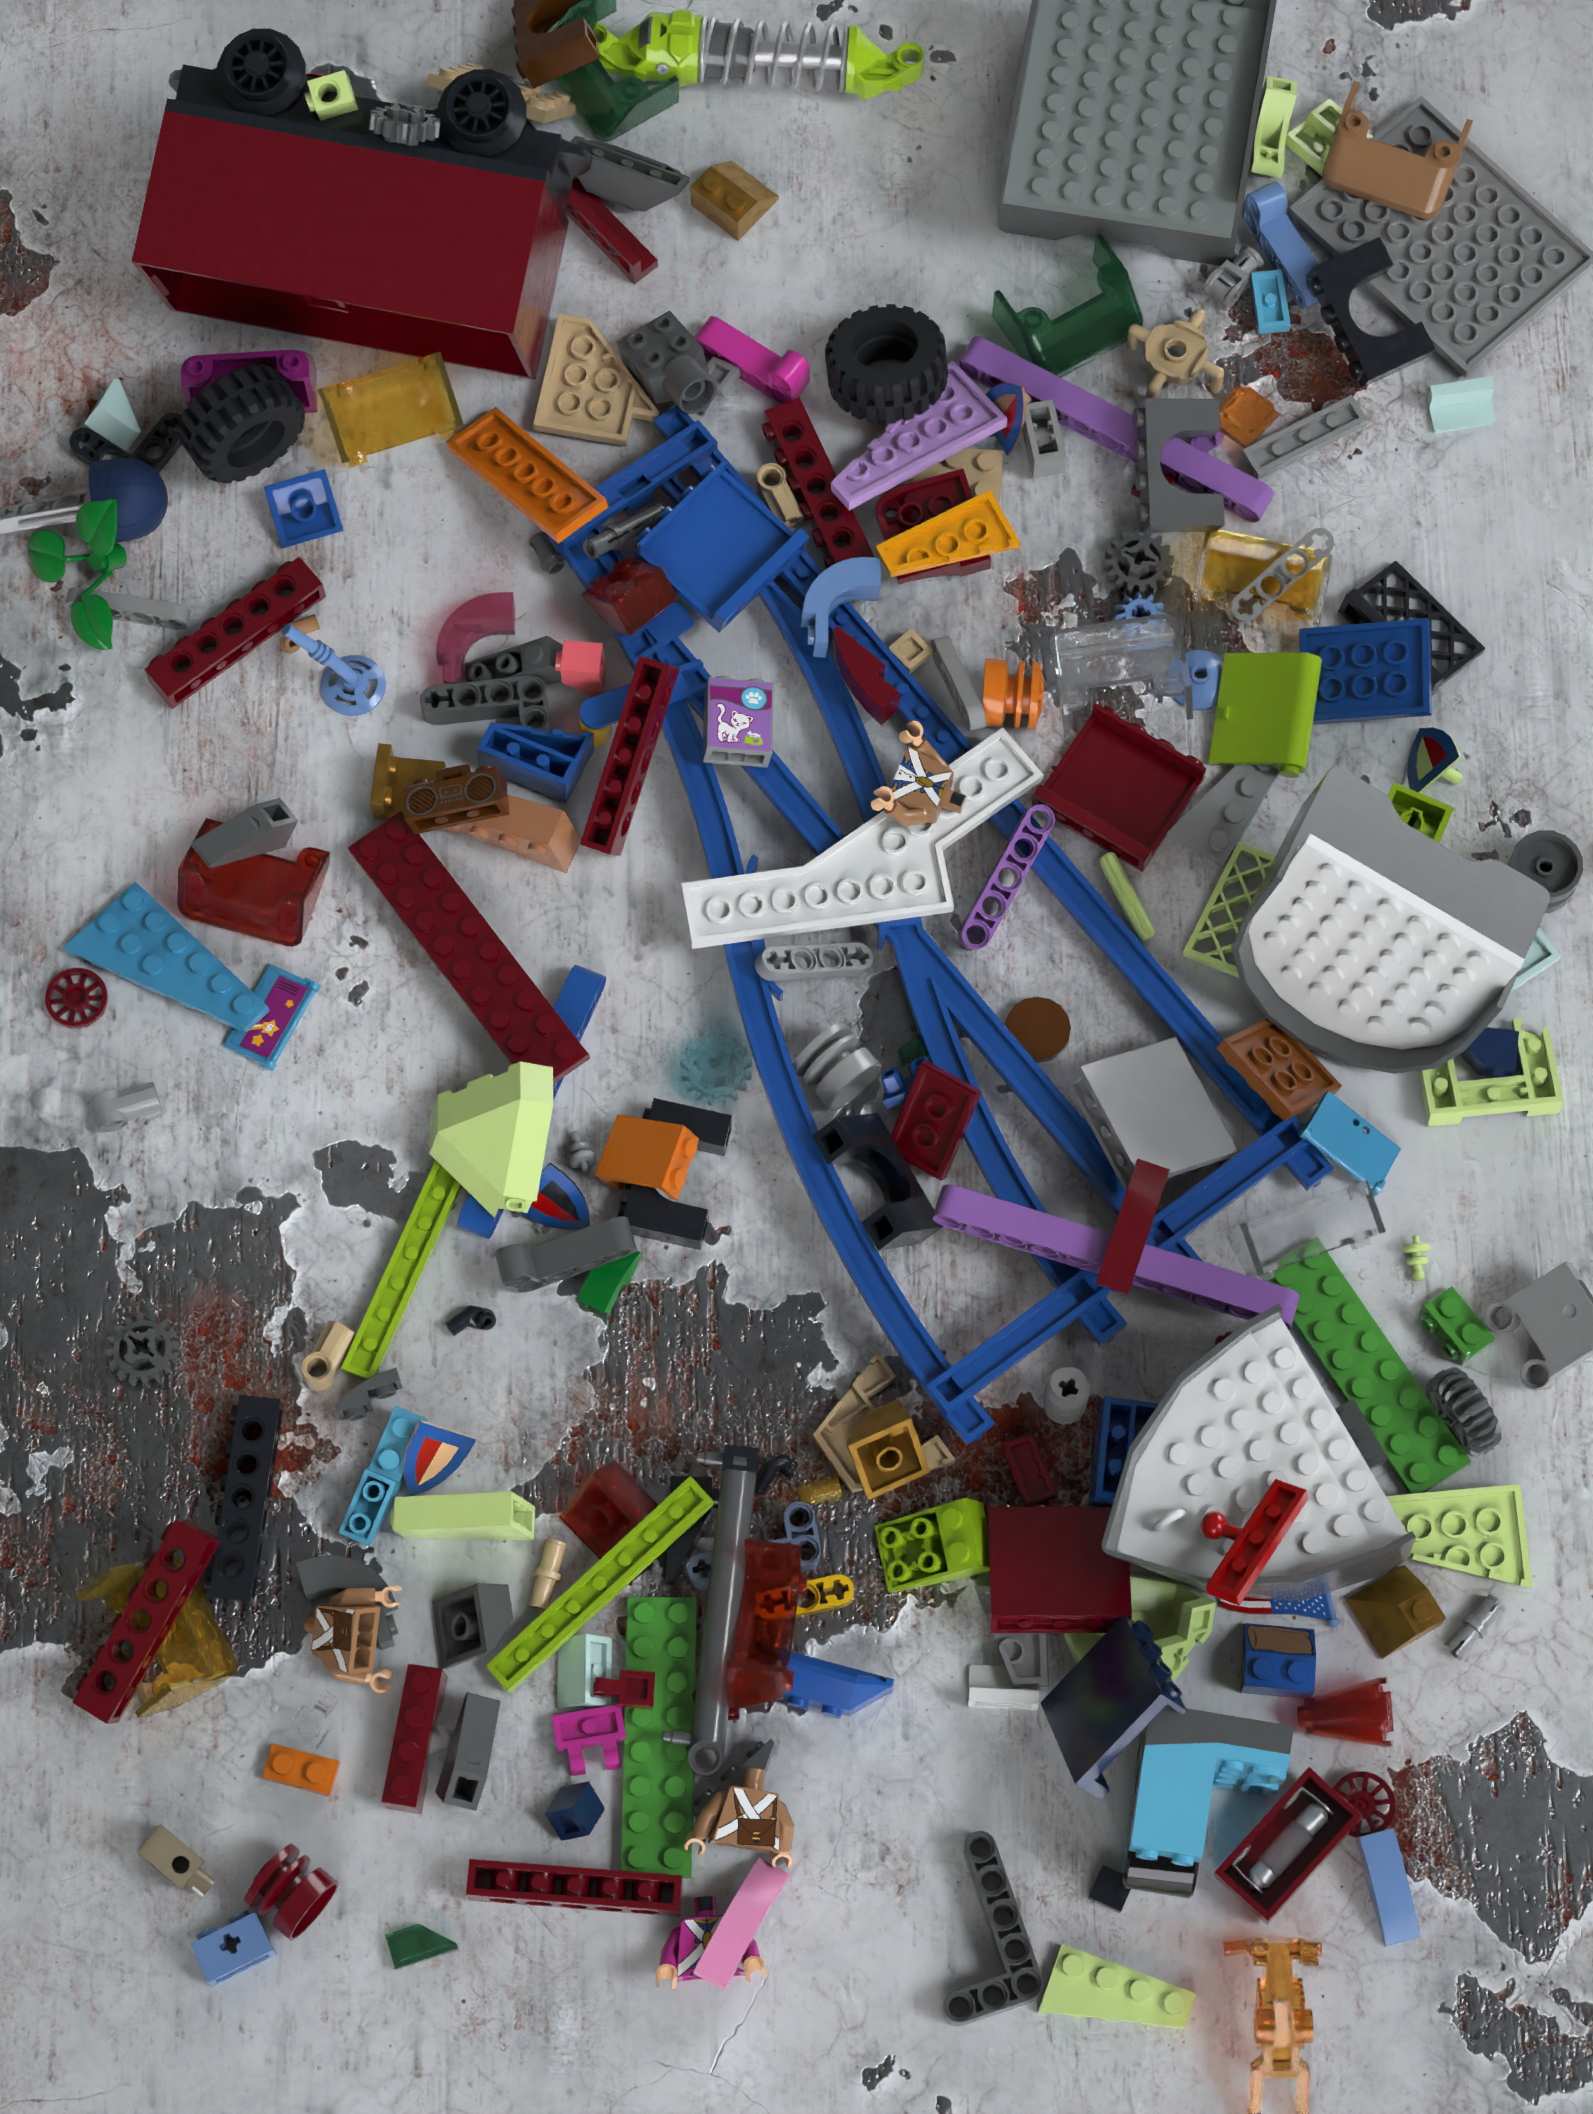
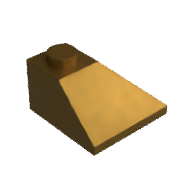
M899 1399L867 1412L846 1442L867 1500L931 1473L913 1421Z
M1405 1565L1345 1599L1381 1659L1388 1657L1438 1628L1446 1619L1429 1589Z

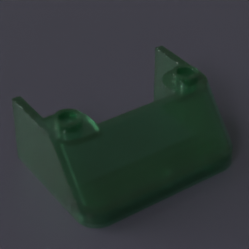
M582 0L566 12L552 31L582 17L585 18L593 31L598 21L617 11L616 0ZM599 59L555 79L563 93L571 95L570 101L576 104V112L595 139L602 142H609L679 102V80L676 75L651 90L647 88L641 79L634 76L625 77L614 83Z
M1101 233L1095 236L1092 261L1099 270L1097 273V284L1103 293L1051 321L1048 315L1037 307H1028L1016 313L1000 290L994 292L992 317L1019 356L1060 378L1127 342L1130 325H1143V315L1128 271Z

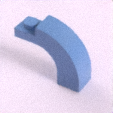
M858 557L843 560L824 570L811 584L804 600L800 627H808L807 645H813V657H826L829 616L836 607L854 600L878 601L881 588V558Z

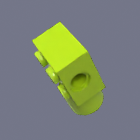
M1393 782L1388 796L1401 821L1440 843L1454 807Z

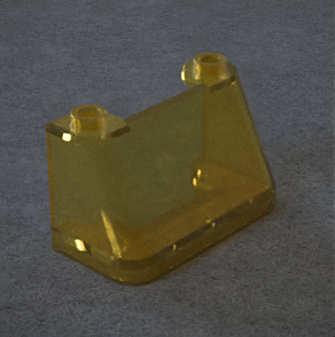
M441 352L317 390L341 463L348 462L350 468L368 462L367 455L439 433L440 439L458 434L457 427L464 425Z

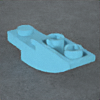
M399 1406L394 1407L369 1468L365 1469L338 1533L365 1545H372L394 1504L395 1497H397L403 1485V1460L410 1437L419 1421L428 1422L427 1418Z

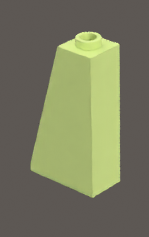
M512 1491L395 1497L394 1508L390 1512V1523L393 1531L404 1538L534 1540L535 1506Z

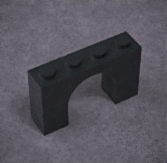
M1380 237L1314 266L1306 275L1308 290L1313 297H1317L1321 305V316L1327 325H1331L1336 335L1334 336L1335 344L1341 353H1345L1350 363L1348 365L1350 375L1354 381L1359 382L1361 388L1428 358L1436 350L1422 321L1393 335L1378 337L1362 331L1351 317L1349 298L1352 290L1386 274L1394 265Z
M654 1098L651 1108H645L642 1118L684 1125L699 1138L697 1144L698 1151L725 1156L733 1126L732 1115ZM626 1183L625 1189L630 1190L627 1202L621 1201L617 1217H628L633 1235L697 1250L702 1249L709 1221L708 1209L668 1200L659 1194L654 1187Z
M878 1113L837 1117L812 1135L828 1165L844 1162L854 1163L867 1171L880 1187L886 1204L862 1221L878 1251L921 1244L944 1227L933 1220L934 1208Z

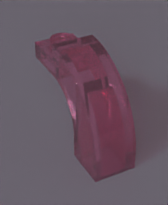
M513 592L489 593L475 597L462 604L448 617L440 630L436 644L438 666H443V684L464 683L465 657L470 647L478 640L492 635H515V599Z

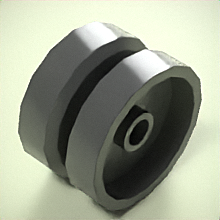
M1538 830L1525 835L1516 844L1508 866L1547 889L1550 894V902L1545 913H1551L1561 909L1571 900L1583 872V857L1577 845L1566 835L1553 830Z

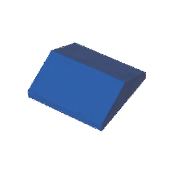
M325 469L264 486L282 548L344 531Z

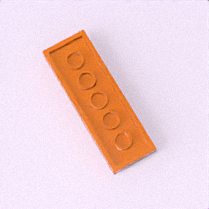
M494 407L446 442L449 451L558 544L609 507L604 496L497 407Z

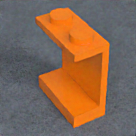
M617 1115L595 1176L610 1189L622 1191L624 1183L659 1188L668 1197L677 1200L681 1188L686 1182V1174L691 1160L696 1154L699 1138L684 1125Z

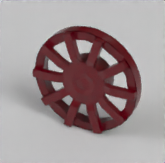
M71 968L62 971L51 980L45 994V1004L50 1016L58 1024L70 1029L89 1027L104 1015L108 1003V992L103 980L96 973L84 968ZM82 975L79 984H74L71 976ZM90 977L96 982L86 988V979ZM66 978L69 986L65 989L58 986L59 982ZM97 987L101 988L102 995L89 994ZM56 990L61 993L62 998L51 999L53 991ZM90 1001H101L99 1008H96L90 1004ZM55 1004H65V1006L56 1013L52 1008V1005ZM86 1008L94 1012L89 1018H87L84 1011ZM68 1010L71 1011L68 1021L60 1018ZM76 1012H80L82 1021L74 1022Z
M1359 1771L1345 1775L1334 1785L1333 1789L1344 1799L1348 1800L1363 1815L1362 1819H1366L1371 1829L1370 1832L1361 1833V1820L1355 1827V1831H1351L1349 1836L1359 1838L1384 1831L1390 1825L1395 1814L1396 1803L1393 1791L1384 1779L1370 1772ZM1363 1777L1361 1791L1357 1790L1352 1780L1353 1778ZM1369 1778L1379 1783L1371 1793L1367 1791ZM1345 1782H1348L1353 1792L1351 1796L1339 1790ZM1384 1788L1388 1799L1376 1800L1374 1796ZM1390 1804L1388 1816L1376 1810L1377 1805ZM1373 1814L1385 1820L1378 1828H1376L1371 1818Z

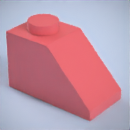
M564 640L562 652L557 651L555 670L561 672L562 683L592 697L604 693L606 664L603 643Z

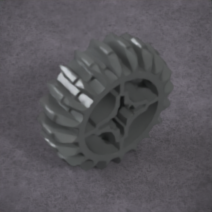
M1450 1367L1435 1374V1377L1429 1380L1427 1384V1396L1463 1450L1472 1457H1478L1493 1450V1447L1502 1440L1501 1427L1498 1425V1419L1493 1413L1494 1409L1490 1407L1481 1389L1475 1385L1473 1379H1470L1465 1372L1457 1367Z

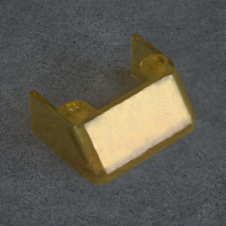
M1207 530L1191 601L1198 602L1199 597L1210 601H1217L1219 597L1225 596L1226 592L1239 594L1294 545L1221 530ZM1298 547L1299 550L1307 555L1310 563L1316 559L1315 556L1311 555L1316 549ZM1329 553L1274 602L1288 604L1289 608L1295 612L1294 616L1311 620L1314 616L1313 625L1319 626L1330 579L1332 555ZM1297 554L1290 555L1285 562L1286 569L1290 573H1299L1304 568L1303 558ZM1266 576L1261 581V589L1265 594L1272 595L1279 590L1280 583L1276 577ZM1255 586L1249 590L1250 593L1254 594L1253 598L1266 600L1258 594Z
M173 1556V1562L179 1568L184 1561L177 1556ZM146 1561L109 1568L76 1596L78 1601L82 1602L104 1597L109 1610L113 1614H122L129 1603L126 1600L129 1591L136 1583H140L146 1573L144 1571ZM160 1580L156 1585V1593L160 1598H163L166 1594L167 1586L163 1580ZM197 1584L156 1655L164 1675L159 1676L152 1684L154 1696L135 1711L138 1718L175 1709L225 1682L237 1671L236 1659ZM143 1610L139 1615V1624L145 1629L149 1624L150 1618L148 1613Z

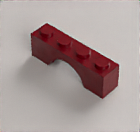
M408 1663L381 1801L387 1809L422 1814L428 1783L430 1743L436 1719L442 1710L448 1676L441 1668Z

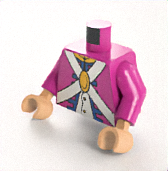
M715 1896L694 1898L696 1918L681 1919V1926L672 1929L661 1950L660 1964L656 1970L657 1988L660 1987V1981L663 1979L672 1981V1989L677 1987V1979L678 1981L703 1979L693 1974L724 1916H717ZM754 1938L733 1977L745 1976L747 1982H751L750 1974L754 1971H761L763 1978L767 1977L765 1964L760 1957L757 1942Z

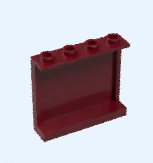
M1095 703L1092 707L1091 716L1045 784L1043 786L1040 784L1034 792L1032 807L1040 804L1048 806L1055 815V821L1109 853L1114 852L1119 859L1143 872L1167 837L1168 831L1175 825L1203 783L1207 768L1196 757L1192 755L1185 756L1175 750V747L1167 740H1158L1149 735L1140 724L1135 722L1129 723L1120 718L1114 709L1108 706L1102 707Z
M1010 1505L988 1507L990 1633H1107L1123 1615L1132 1619L1129 1562L1110 1556L1102 1549V1540L1112 1505H1103L1101 1507H1082L1079 1505H1068L1066 1507H1047L1045 1505L1012 1507Z

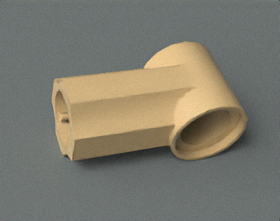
M768 463L760 467L757 473V493L759 497L764 500L771 512L787 527H795L804 519V516L786 481L785 471L775 463ZM774 479L778 484L768 486L764 484V481Z
M328 1321L311 1354L304 1358L301 1365L305 1383L314 1391H325L332 1386L335 1380V1372L355 1338V1332L337 1321ZM321 1366L327 1369L326 1373L321 1377H312L310 1375L311 1370L315 1367Z

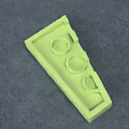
M1061 1944L1038 2013H1052L1071 2017H1088L1107 2021H1124L1185 2029L1197 1993Z

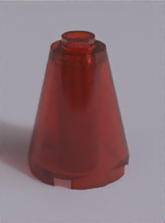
M1378 1677L1304 1699V1706H1298L1297 1708L1299 1728L1305 1727L1306 1734L1384 1748L1393 1747L1394 1740H1387V1733L1394 1731L1391 1691H1383V1684L1389 1683L1388 1677Z

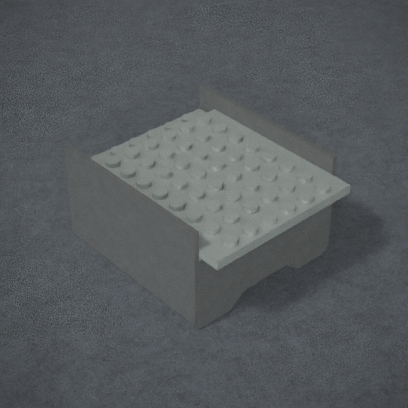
M1032 0L1003 153L998 228L1006 233L1050 240H1059L1074 235H1085L1153 246L1169 257L1178 260L1221 266L1226 260L1232 263L1244 202L1277 0Z

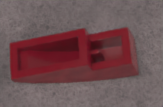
M836 626L833 629L832 647L841 674L852 694L866 712L882 725L899 710L900 692L884 680L885 664L843 629Z

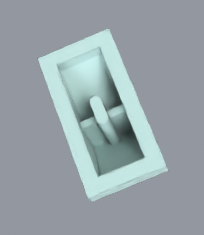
M113 379L97 401L84 424L118 447L127 450L141 430L120 380Z

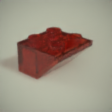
M632 557L624 558L617 562L610 573L592 581L589 585L590 588L581 594L583 599L614 631L627 636L632 635L679 599L660 566Z

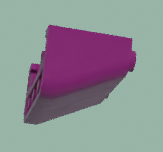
M291 349L195 355L186 359L181 366V387L188 408L190 406L189 402L194 396H198L202 392L201 389L207 384L211 385L214 383L215 379L219 376H225L236 368L243 369L246 365L253 364L258 366L261 364L276 369L282 375L303 404L305 413L318 412L316 367L312 356L304 351Z

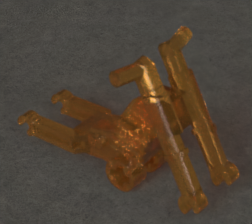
M1252 1937L1244 1940L1223 1942L1225 1957L1249 1954L1254 1966H1263V1978H1257L1256 2009H1254L1253 2015L1254 2041L1256 2049H1261V2055L1250 2063L1249 2108H1247V2114H1261L1263 2079H1297L1295 2114H1309L1310 2070L1308 2063L1300 2057V2049H1304V2043L1313 2042V2015L1311 2009H1305L1302 1978H1293L1292 1960L1297 1959L1299 1964L1303 1963L1304 1966H1318L1317 1956L1321 1957L1322 1943L1294 1937H1285V1941H1266L1263 1937Z

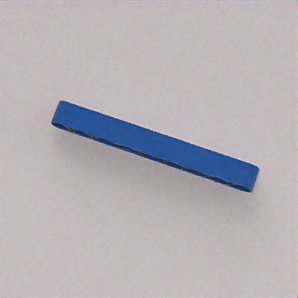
M575 964L562 988L554 1010L580 1042L602 995L607 977ZM564 1077L553 1085V1101ZM469 1193L460 1212L457 1227L490 1239L504 1209H498L494 1218Z

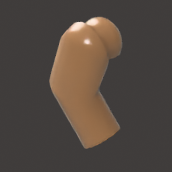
M315 614L289 623L304 634L320 629ZM282 635L280 643L285 652L295 653L299 650V645Z

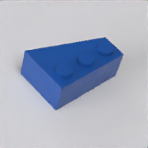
M491 722L477 747L478 767L484 765L498 766L506 779L567 803L594 752V733L583 732V735L563 733L561 729H552V731L532 730V726Z

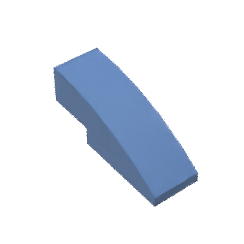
M1394 1828L1359 1837L1356 1842L1366 1872L1365 1880L1385 1947L1419 1938L1420 1934L1412 1895Z

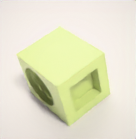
M345 70L307 81L310 92L305 93L309 110L310 112L316 111L321 121L358 110L351 83ZM327 91L337 92V96L333 101H322V97Z

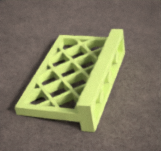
M1240 842L1237 843L1183 951L1184 957L1239 978L1237 967L1227 963L1224 954L1233 951L1234 943L1221 948L1216 934L1234 929L1237 937L1239 932L1238 926H1241L1244 917L1234 920L1229 907L1245 901L1248 902L1249 906L1251 905V899L1255 897L1258 889L1248 892L1243 880L1260 873L1264 879L1265 871L1269 870L1275 858L1274 855ZM1244 854L1254 858L1258 867L1240 873L1237 863L1241 855ZM1233 870H1234L1235 873H1236V875L1231 876V874H1232V872H1233ZM1239 881L1244 894L1226 900L1223 893L1225 886ZM1219 898H1221L1222 902L1217 904ZM1225 909L1230 922L1212 928L1209 920L1211 914ZM1207 925L1208 930L1203 931L1205 926ZM1212 937L1216 950L1205 954L1194 950L1198 941Z

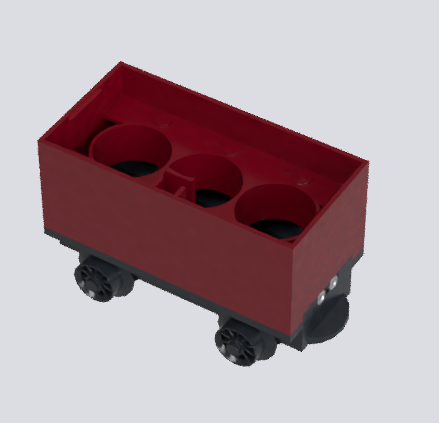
M271 28L251 29L237 35L224 48L217 67L213 70L183 64L182 70H175L170 73L168 81L169 85L177 93L176 99L167 98L132 257L134 266L169 310L536 380L569 224L566 209L574 177L583 175L591 169L593 157L587 150L577 144L562 139L561 134L536 130L527 120V104L520 87L507 75L492 69H473L457 76L444 89L438 107L434 110L425 109L426 114L436 115L435 118H440L439 138H434L433 141L425 139V142L418 141V145L408 146L403 143L388 142L383 137V134H375L374 130H369L370 111L375 110L376 107L383 109L385 106L391 107L389 102L354 96L358 110L322 121L316 111L310 112L305 93L310 92L307 81L325 75L318 73L306 74V63L300 48L286 34ZM327 91L323 95L322 101H333L337 93Z

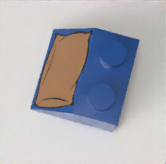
M1245 1623L1240 1693L1310 1699L1315 1690L1316 1646L1314 1629Z

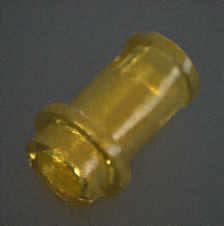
M829 1475L827 1480L798 1486L801 1501L809 1505L832 1499L834 1503L837 1502V1498L843 1497L839 1478H831V1475Z

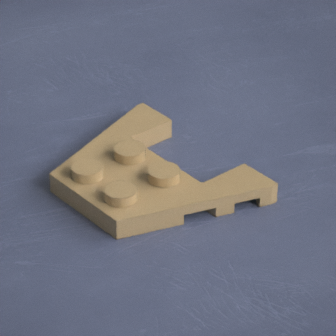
M879 1352L873 1356L869 1365L856 1378L845 1396L836 1404L813 1434V1439L851 1493L861 1491L863 1488L846 1442L866 1413L875 1409L869 1398L896 1381V1375ZM938 1435L921 1445L930 1471L955 1463V1458Z

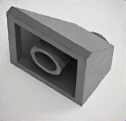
M476 1583L432 1601L442 1669L451 1668L494 1650L513 1619L508 1584Z

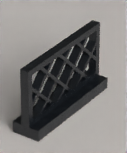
M1394 561L1356 590L1354 588L1347 593L1338 610L1350 624L1387 621V614L1403 616V620H1409V617L1428 618L1430 621L1432 696L1436 694L1440 686L1483 654L1486 649L1397 561ZM1394 573L1403 582V588L1387 587V578ZM1367 593L1381 594V605H1372L1363 596ZM1387 595L1403 597V608L1387 606ZM1409 597L1421 599L1425 603L1426 611L1409 609ZM1431 619L1443 621L1448 626V633L1432 631ZM1432 639L1448 641V652L1433 651ZM1454 642L1466 643L1472 651L1469 654L1454 653ZM1432 659L1448 660V670L1441 674L1432 665Z

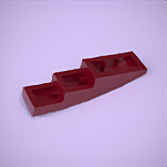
M1137 1158L1095 1285L1128 1296L1170 1169Z

